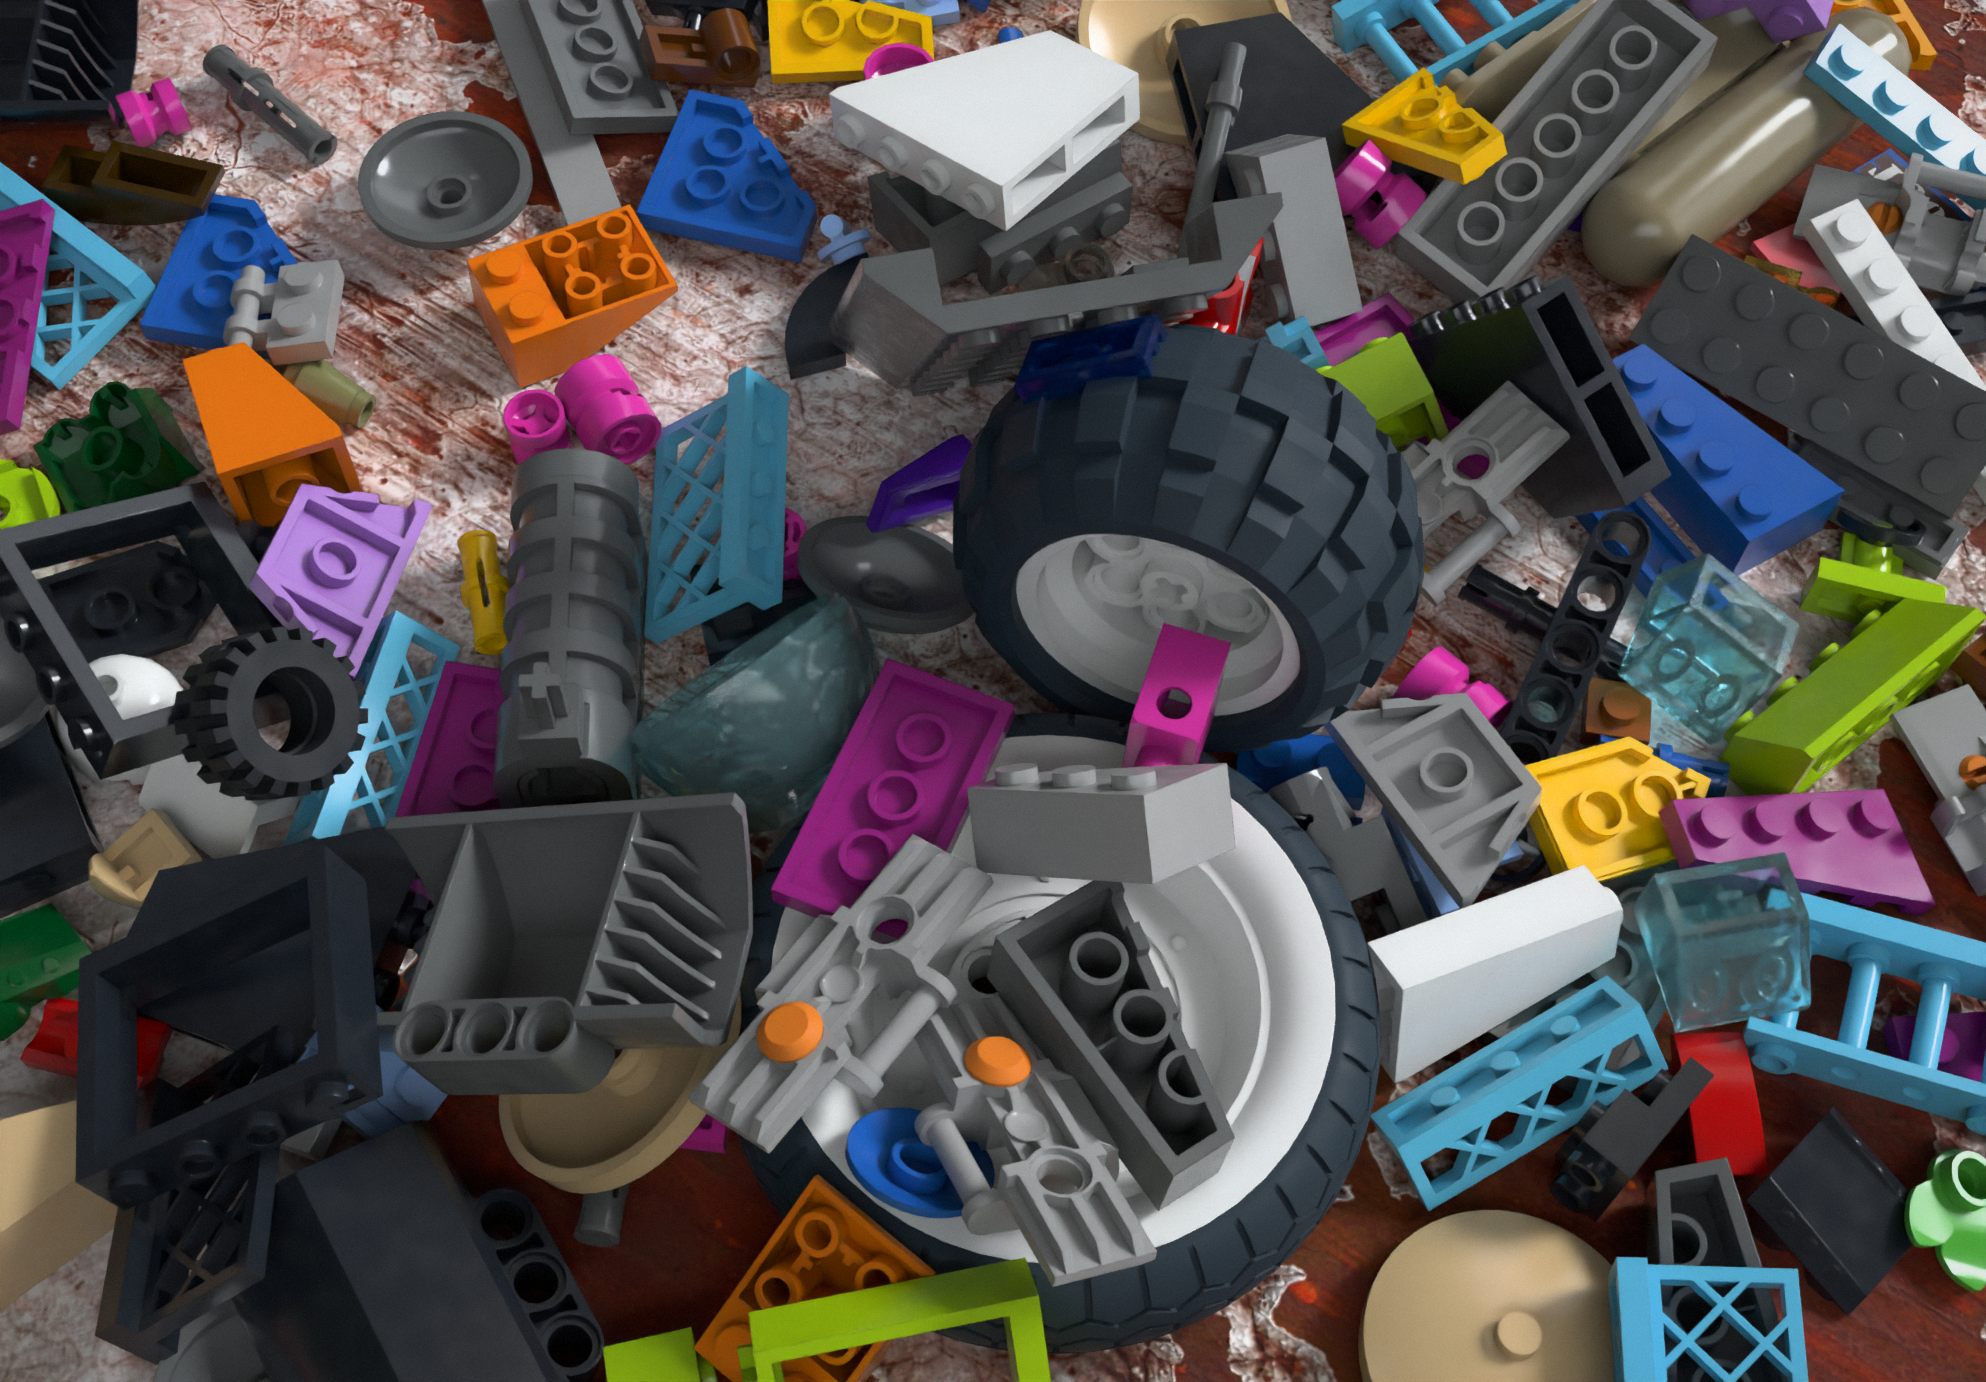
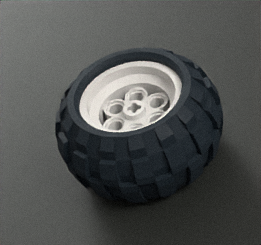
M1174 324L1172 328L1159 330L1130 326L1080 339L1072 349L1066 350L1054 361L1045 356L1032 366L992 408L986 425L975 436L960 471V488L953 501V558L955 569L961 570L964 594L976 613L975 623L991 647L1030 687L1068 714L1095 716L1129 724L1164 623L1230 642L1231 647L1214 718L1202 751L1205 753H1221L1268 748L1274 741L1302 738L1315 732L1329 721L1350 710L1367 687L1372 688L1394 661L1410 631L1424 578L1425 555L1422 517H1418L1417 491L1414 478L1402 453L1397 452L1387 434L1376 428V419L1366 411V406L1337 380L1321 375L1310 366L1299 361L1300 357L1262 340L1257 342L1241 336L1224 333L1217 328ZM1171 690L1168 697L1187 704L1191 702L1186 694L1178 690Z

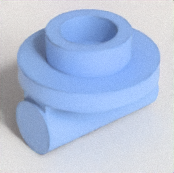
M829 214L822 219L820 228L822 233L829 237L832 243L817 252L820 262L832 260L834 265L843 263L852 257L866 253L863 245L872 236L868 229L852 233L851 225L837 215Z

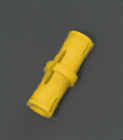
M472 530L464 533L457 540L464 575V582L460 586L461 601L470 611L475 650L482 655L502 654L504 647L508 644L503 627L505 596L511 588L510 582L501 572L496 535L488 530ZM483 578H485L490 605L488 607L484 596Z

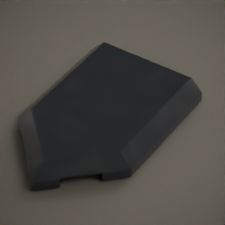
M160 541L37 579L88 664L101 657L119 654L149 658L188 645L192 642L217 604V601L189 557L182 554L179 548Z

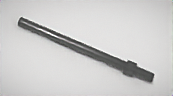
M1229 42L1224 45L1217 81L1212 82L1209 86L1205 109L1209 112L1184 225L1213 203L1231 118L1238 115L1243 95L1239 82L1247 49L1240 43ZM1184 230L1176 259L1188 257Z

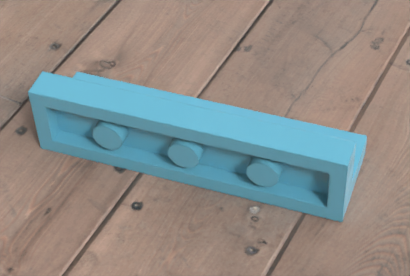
M397 610L381 619L356 677L352 681L362 680L366 692L365 695L358 696L359 708H368V723L359 724L357 732L366 737L361 751L348 753L354 764L346 774L333 775L334 784L324 790L311 791L309 795H302L283 846L340 835L348 811L363 806L372 829L386 826L388 819L395 817L445 662H455L460 645ZM410 642L437 656L429 677L415 680L406 658ZM398 679L400 687L394 688L396 680ZM425 687V690H424V693H423V696H422V694H421V692H420L419 689ZM404 694L414 721L409 732L396 736L385 710L389 699ZM376 735H378L380 742L373 744ZM406 741L402 751L399 744ZM384 749L394 776L389 788L375 793L365 765L369 754ZM357 791L360 799L352 801ZM385 798L383 807L381 808V805L378 800Z
M1606 975L1372 1113L1370 1117L1380 1137L1400 1160L1419 1200L1428 1211H1431L1577 1124L1596 1100L1607 1106L1614 1102L1625 1088L1631 1092L1653 1079L1662 1068L1665 1071L1669 1068L1641 1004ZM1634 1037L1642 1056L1617 1071L1605 1069L1612 1048ZM1567 1075L1580 1078L1572 1098L1558 1106L1544 1104L1553 1083ZM1506 1111L1520 1114L1513 1133L1498 1142L1484 1139L1491 1120ZM1445 1147L1460 1150L1453 1168L1429 1182L1420 1162Z

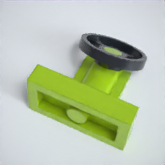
M1840 507L1836 520L1843 527L1856 534L1843 533L1840 538L1838 561L1820 557L1802 589L1799 610L1858 624L1874 609H1878L1884 615L1904 598L1945 603L1947 586L1902 576L1904 560L1893 555L1892 544L1903 546L1921 544L1927 530L1925 525L1914 518L1912 526L1909 528V530L1913 529L1914 532H1901L1899 527L1889 524L1886 520L1879 519L1892 527L1870 523L1865 520L1861 521L1848 513L1846 508Z

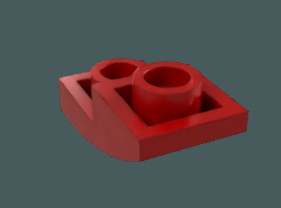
M1742 1031L1669 1034L1673 1077L1690 1057L1714 1074V1077L1684 1113L1688 1164L1727 1157L1733 1176L1768 1174L1758 1096Z

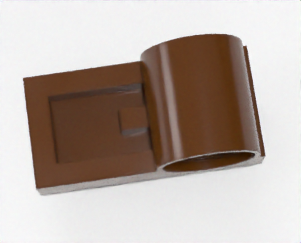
M732 8L713 11L703 19L699 29L644 25L639 44L651 80L755 87L760 74V57L747 19L740 11Z

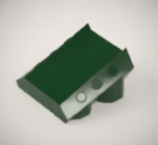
M108 382L94 393L90 401V414L79 420L72 418L60 419L47 430L42 441L33 445L68 513L161 492L206 469L196 457L171 412L173 409L152 387L132 389L122 382Z
M52 903L0 920V1042L23 1027L29 1018L30 1008L45 999L63 997L78 987L79 959L92 953Z

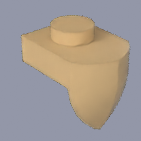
M151 808L103 853H96L89 859L88 875L92 887L103 898L120 905L140 909L159 870L203 861V859L165 812Z

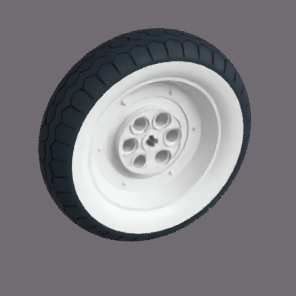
M1014 714V720L985 782L995 779L994 769L1016 763L1037 764L1038 772L1052 771L1056 768L1071 765H1093L1095 769L1122 768L1130 724L1101 717L1076 714ZM1202 751L1198 764L1223 763ZM1227 765L1236 848L1155 884L1122 882L1125 889L1124 901L1134 923L1140 922L1150 945L1148 955L1163 988H1169L1178 1007L1179 1015L1177 1020L1190 1049H1196L1235 1136L1219 1172L1160 1211L1156 1209L1119 1158V1175L1116 1184L1157 1250L1155 1260L1142 1265L1053 1287L1020 1229L987 1235H975L968 1230L962 1216L954 1218L921 1217L893 1208L870 1194L853 1176L845 1157V1145L853 1125L863 1116L876 1110L886 1108L924 1110L930 1105L948 1101L915 1038L911 1040L881 1077L884 1086L873 1099L833 1078L769 1154L736 1133L744 1156L758 1184L775 1211L784 1220L812 1178L817 1174L820 1175L936 1272L935 1275L1026 1257L1039 1294L1047 1354L1089 1353L1143 1343L1197 1323L1227 1307L1274 1273L1301 1246L1329 1210L1358 1156L1376 1096L1381 1047L1380 1010L1376 978L1367 943L1354 909L1323 854L1305 831L1279 804L1249 779ZM812 807L801 817L771 854L752 887L753 936L740 986L742 1006L739 1036L761 1012L757 1005L758 1001L754 990L816 919L773 902L771 888ZM969 814L951 854L977 868L971 816ZM987 873L991 875L994 883L927 964V966L946 977L956 988L958 996L950 1005L998 996V992L985 994L978 992L971 986L975 980L987 975L995 936L1093 880ZM905 990L898 999L893 998L891 1001L875 991H871L851 1015L849 1022L845 1026L854 1044L850 1050L854 1057L859 1058L911 995L912 991ZM1016 1018V1020L1020 1024L1021 1028L1023 1029L1024 1033L1026 1034L1027 1038L1029 1039L1030 1043L1032 1044L1040 1059H1046L1041 1050L1038 1048V1046L1032 1040L1030 1035L1027 1033V1031L1021 1025L1019 1020ZM1006 1146L986 1150L995 1170V1181L992 1189L997 1188L1001 1166L1013 1163V1159ZM1003 1317L931 1331L964 1343L1008 1351Z

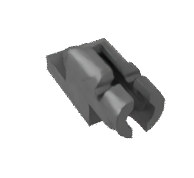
M1327 767L1304 773L1268 790L1267 794L1293 820L1307 821L1309 823L1305 833L1323 854L1351 904L1378 893L1382 905L1375 907L1374 913L1384 936L1428 921L1383 816L1380 815L1353 826L1350 818L1355 817L1356 814L1332 780Z

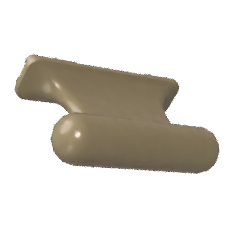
M1580 0L1539 31L1533 30L1507 50L1496 41L1489 43L1475 60V73L1467 76L1459 68H1455L1442 79L1438 87L1441 88L1446 85L1455 93L1457 104L1462 108L1472 107L1492 124L1598 0ZM1667 0L1671 4L1680 5L1692 13L1684 0ZM1866 6L1844 9L1829 16L1826 30L1798 37L1792 42L1787 40L1776 44L1770 39L1749 7L1698 21L1701 26L1718 37L1708 66L1611 177L1610 181L1598 190L1583 210L1581 225L1583 251L1599 275L1626 288H1649L1663 282L1691 234L1711 244L1716 243L1862 127L1865 122L1803 74V71L1825 36L1841 24L1908 78L1912 62L1907 38L1892 17Z

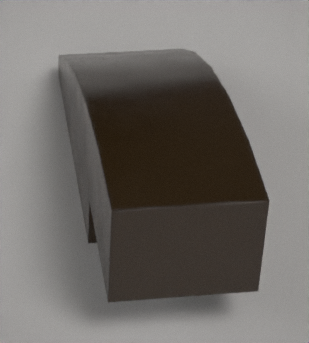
M117 141L112 142L107 153L64 144L42 185V189L48 199L78 221L121 226L159 225L204 216L225 174V170L221 164Z

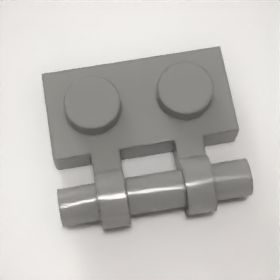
M338 259L300 262L280 266L278 281L264 284L265 272L263 269L254 265L245 266L241 271L240 278L232 286L230 303L234 308V313L225 322L223 331L224 343L230 346L245 342L254 351L267 350L274 366L332 359L345 275ZM272 313L271 319L258 321V315Z

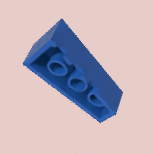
M1645 344L1612 359L1671 473L1669 478L1652 488L1650 492L1727 581L1736 578L1822 531L1845 491L1843 488Z

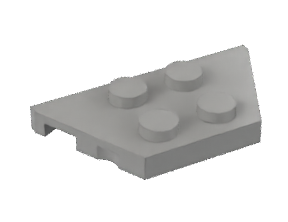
M1466 693L1433 695L1431 698L1421 701L1412 700L1408 697L1381 700V709L1347 711L1336 719L1329 721L1324 725V728L1458 907L1462 909L1472 905L1540 804L1542 787Z

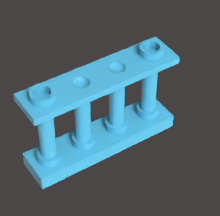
M1341 0L1331 6L1334 41L1345 55L1363 44H1369L1400 84L1419 70L1387 31L1409 18H1415L1447 56L1426 68L1432 73L1434 84L1439 86L1442 79L1455 68H1459L1467 76L1475 73V60L1489 43L1496 41L1507 50L1533 30L1539 31L1580 0H1537L1540 4L1515 18L1509 14L1498 0H1469L1493 30L1468 45L1465 44L1434 6V4L1441 0Z
M1779 887L1766 918L1762 939L1779 943L1784 948L1768 1021L1749 1016L1742 1032L1749 1059L1759 1069L1769 1073L1789 1074L1793 1072L1964 1122L1970 1130L1986 1136V1051L1980 1082L1937 1070L1951 994L1958 993L1986 1001V943ZM1815 954L1847 962L1853 968L1837 1041L1796 1029L1811 956ZM1886 973L1915 981L1922 987L1908 1061L1866 1050L1881 974Z

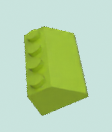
M1907 598L1901 600L1884 615L1878 609H1874L1850 633L1852 641L1843 648L1836 642L1830 644L1808 667L1811 674L1801 682L1794 676H1791L1769 696L1766 701L1769 707L1764 712L1756 716L1752 711H1747L1728 728L1723 735V739L1729 744L1718 762H1726L1730 765V771L1725 775H1728L1729 779L1747 796L1805 793L1891 721L1889 716L1892 713L1910 706L1938 683L1986 619V615L1976 607Z

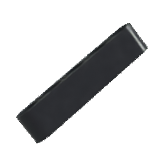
M1624 510L1612 511L1601 517L1595 525L1499 735L1517 757L1524 759L1528 764L1557 756L1650 549L1652 539L1650 528L1641 517L1633 512ZM1603 541H1619L1626 546L1630 556L1619 557L1611 554L1604 547ZM1582 593L1595 594L1602 599L1606 610L1593 611L1587 609L1580 602L1578 595ZM1556 647L1571 648L1580 656L1582 665L1571 667L1562 664L1555 657L1553 649ZM1533 701L1546 702L1553 707L1558 720L1554 722L1537 720L1528 710L1527 704Z

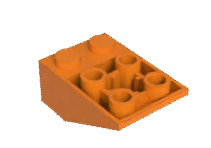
M630 204L467 260L475 307L519 389L562 374L579 361L591 357L678 291L675 279Z
M817 1174L812 1178L693 1349L730 1381L742 1382L737 1346L752 1343L748 1312L933 1276L936 1272ZM894 1339L782 1361L785 1382H866Z

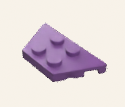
M301 484L292 498L248 587L287 630L296 628L313 631L312 640L325 637L337 645L333 656L335 658L348 656L355 666L349 673L353 681L433 505L416 499L413 500L409 507L379 504L378 494L358 491L345 494L336 492L328 487Z

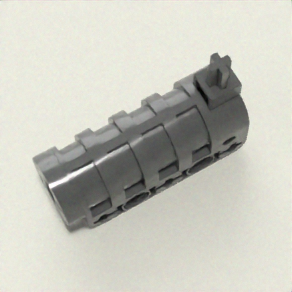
M576 448L541 452L524 460L516 468L512 477L510 520L514 533L509 540L507 554V575L511 588L505 596L503 627L508 644L502 651L500 666V686L505 701L499 707L497 714L493 787L501 809L541 807L543 805H557L559 803L571 804L579 799L591 803L641 799L647 557L639 516L638 478L632 469L622 461L601 452Z

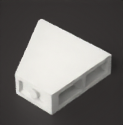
M1051 30L845 85L829 93L833 130L836 139L843 145L865 154L881 163L888 170L900 173L922 185L930 193L944 197L966 209L974 217L984 219L1004 231H1008L1140 119L1139 73Z

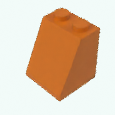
M245 342L223 348H215L206 353L183 359L217 475L239 522L243 520H256L262 526H274L283 518L301 484L328 487L336 492L345 494L354 491L364 492L340 427Z

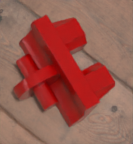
M64 998L48 999L44 1006L43 1018L33 1040L25 1047L20 1060L27 1067L77 1079L78 1002ZM138 1016L137 1094L140 1088L157 1078L165 1060L163 1053L173 1033L166 1023Z

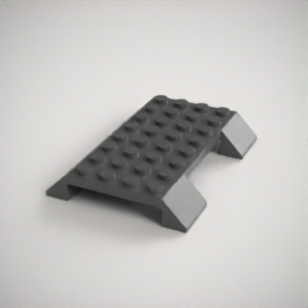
M1276 192L1211 203L1183 226L1188 257L1134 265L1118 277L942 305L932 248L863 258L860 260L827 327L828 340L895 389L911 387L912 396L916 397L947 391L948 386L954 385V381L961 378L969 377L970 387L1003 382L1005 377L1013 375V371L1021 368H1026L1028 371L1045 356L1054 361L1066 350L1072 349L1080 339L1130 326L1151 330L1172 328L1174 324H1179L1180 321L1193 318V313L1208 309L1207 300L1229 286L1284 206L1282 193Z

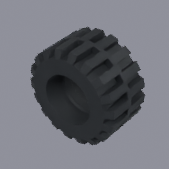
M286 627L269 628L221 640L222 644L208 647L198 655L202 663L191 665L186 670L182 679L190 684V688L178 691L174 706L184 708V719L174 721L176 735L186 734L189 745L181 749L187 763L199 761L202 767L196 775L206 784L221 783L220 793L230 797L245 796V800L249 801L309 795L311 791L324 790L334 784L333 775L346 774L354 764L348 753L361 751L366 737L357 733L359 724L368 723V708H359L358 696L365 695L366 692L362 680L352 682L349 673L355 666L348 656L335 658L333 654L337 645L325 637L312 640L313 631L302 628L286 630ZM264 679L270 681L281 691L290 710V730L284 744L278 751L268 745L261 737L253 717L254 696Z

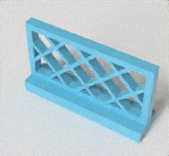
M0 162V211L44 199L55 210L30 367L57 389L61 390L140 310L146 311L155 292L156 285L136 264ZM74 268V287L48 290L49 271ZM112 297L118 302L103 318L86 320L87 300ZM73 303L72 323L46 326L47 306ZM71 338V350L53 367L44 361L46 341Z
M748 366L729 375L728 394L662 428L661 436L656 444L644 637L657 644L746 602H750L762 610L782 602L789 394ZM726 423V433L719 443L715 438ZM694 436L677 463L678 444ZM710 446L714 447L715 451L697 479L694 478L692 475ZM724 472V483L719 492L716 493L712 489ZM688 482L692 487L674 514V503ZM707 497L713 499L712 503L693 530L689 525ZM722 523L721 537L716 545H714L710 540ZM685 533L689 536V539L671 565V554ZM704 549H707L711 553L693 581L690 582L686 579ZM719 576V585L723 589L707 595ZM682 586L686 589V592L674 611L668 614V606Z
M1616 1257L1608 1273L1614 1382H1667V1369L1684 1352L1716 1382H1736L1762 1354L1788 1378V1382H1809L1798 1269L1648 1264L1647 1258ZM1661 1285L1690 1286L1713 1309L1687 1335L1662 1312ZM1711 1287L1734 1288L1722 1298ZM1746 1288L1780 1289L1782 1321L1766 1337L1731 1306ZM1720 1315L1755 1347L1730 1375L1695 1343L1700 1335ZM1664 1332L1677 1344L1667 1356H1665ZM1783 1332L1786 1357L1773 1345Z

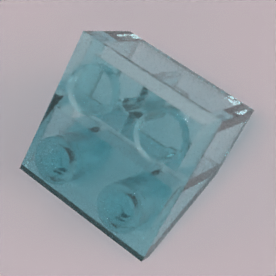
M1707 553L1655 576L1618 676L1710 745L1720 742L1728 728L1739 717L1749 711L1783 676L1800 625Z
M1785 852L1652 875L1633 906V911L1675 1033L1746 1021L1749 1019V1016L1763 1018L1803 1011L1809 1008L1811 1005L1809 914Z

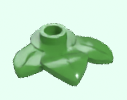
M1946 1150L1931 1159L1927 1168V1181L1913 1187L1909 1192L1904 1214L1906 1232L1915 1247H1935L1936 1257L1940 1265L1953 1281L1972 1293L1978 1292L1986 1285V1159L1972 1151Z

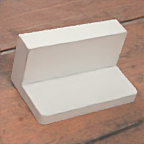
M181 754L151 764L138 799L139 805L146 811L154 808L165 812L188 841L213 859L248 853L258 826L293 815L300 796L262 801L245 800V796H227L219 792L221 783L206 784L196 775L202 767L199 761L187 763L184 755Z

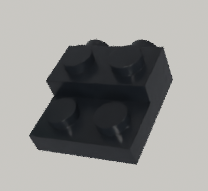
M1690 1057L1674 1077L1662 1068L1638 1098L1625 1088L1609 1108L1596 1100L1570 1132L1571 1135L1554 1155L1564 1166L1549 1184L1552 1195L1567 1209L1578 1214L1585 1213L1596 1222L1714 1077V1074Z

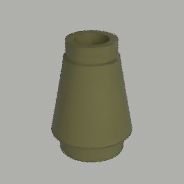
M326 360L291 363L284 373L283 377L332 420L362 428L374 411L376 397L366 392L365 389Z

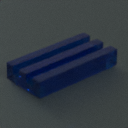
M1152 314L1032 341L1014 386L1023 404L1026 405L1042 396L1045 400H1051L1083 393L1086 383L1089 381L1137 376L1138 381L1151 379L1152 377L1150 376L1153 375L1154 371L1151 356L1158 355L1160 351L1158 342H1165L1167 332L1159 315ZM1106 347L1108 351L1101 352L1100 348ZM1071 356H1074V357H1075V358H1072V359H1068V360H1063V361H1061L1062 359H1065V358H1068V357H1071Z

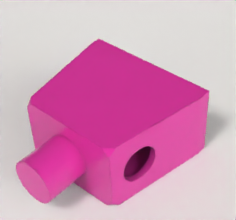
M1163 624L1130 721L1122 768L1198 764L1214 718L1231 647L1230 642L1170 624ZM1171 690H1178L1186 694L1191 701L1190 704L1168 698Z

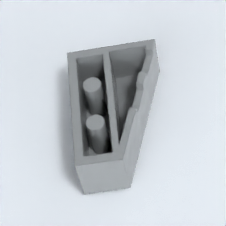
M1286 134L1225 152L1224 156L1238 199L1276 192L1282 193L1284 206L1263 235L1259 260L1267 285L1265 287V299L1271 316L1275 320L1278 319V322L1281 321L1284 326L1304 315L1310 327L1363 311L1326 138Z
M1016 763L994 769L995 779L967 788L976 866L985 873L1155 884L1236 848L1227 763L1095 769L1093 765H1071L1056 768L1052 771L1038 772V767L1035 763Z

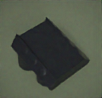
M1834 1107L1830 1109L1746 1200L1751 1205L1748 1212V1224L1752 1235L1768 1249L1777 1251L1790 1249L1804 1265V1275L1807 1284L1824 1300L1836 1302L1848 1316L1913 1245L1906 1232L1904 1221L1905 1203L1909 1191Z

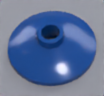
M912 1108L876 1110L863 1116L853 1125L846 1141L845 1157L853 1176L870 1194L893 1208L921 1217L954 1218L962 1216L961 1211L964 1204L933 1146L924 1145L915 1131L914 1123L922 1110ZM975 1141L965 1142L992 1189L995 1181V1170L988 1152L985 1150L981 1151L978 1143Z

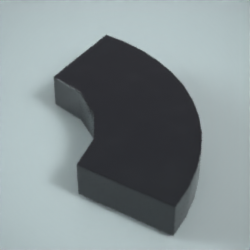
M867 252L852 257L843 263L836 264L824 271L806 287L797 299L788 318L785 331L786 362L790 380L846 366V353L828 340L827 327L860 260L869 258Z

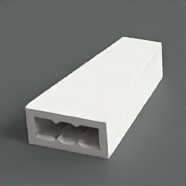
M1581 865L1367 942L1376 978L1380 1010V1064L1393 1082L1396 1083L1409 1078L1614 958L1620 925L1623 921V908L1615 893L1608 887H1603L1587 867Z

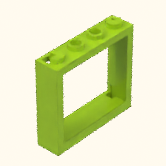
M1026 1257L748 1312L752 1343L737 1346L742 1382H785L782 1361L1003 1317L1012 1382H1051L1039 1294Z

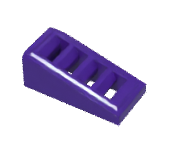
M960 434L949 438L881 481L866 522V526L872 533L953 510V501L960 488V471L972 445L965 435Z

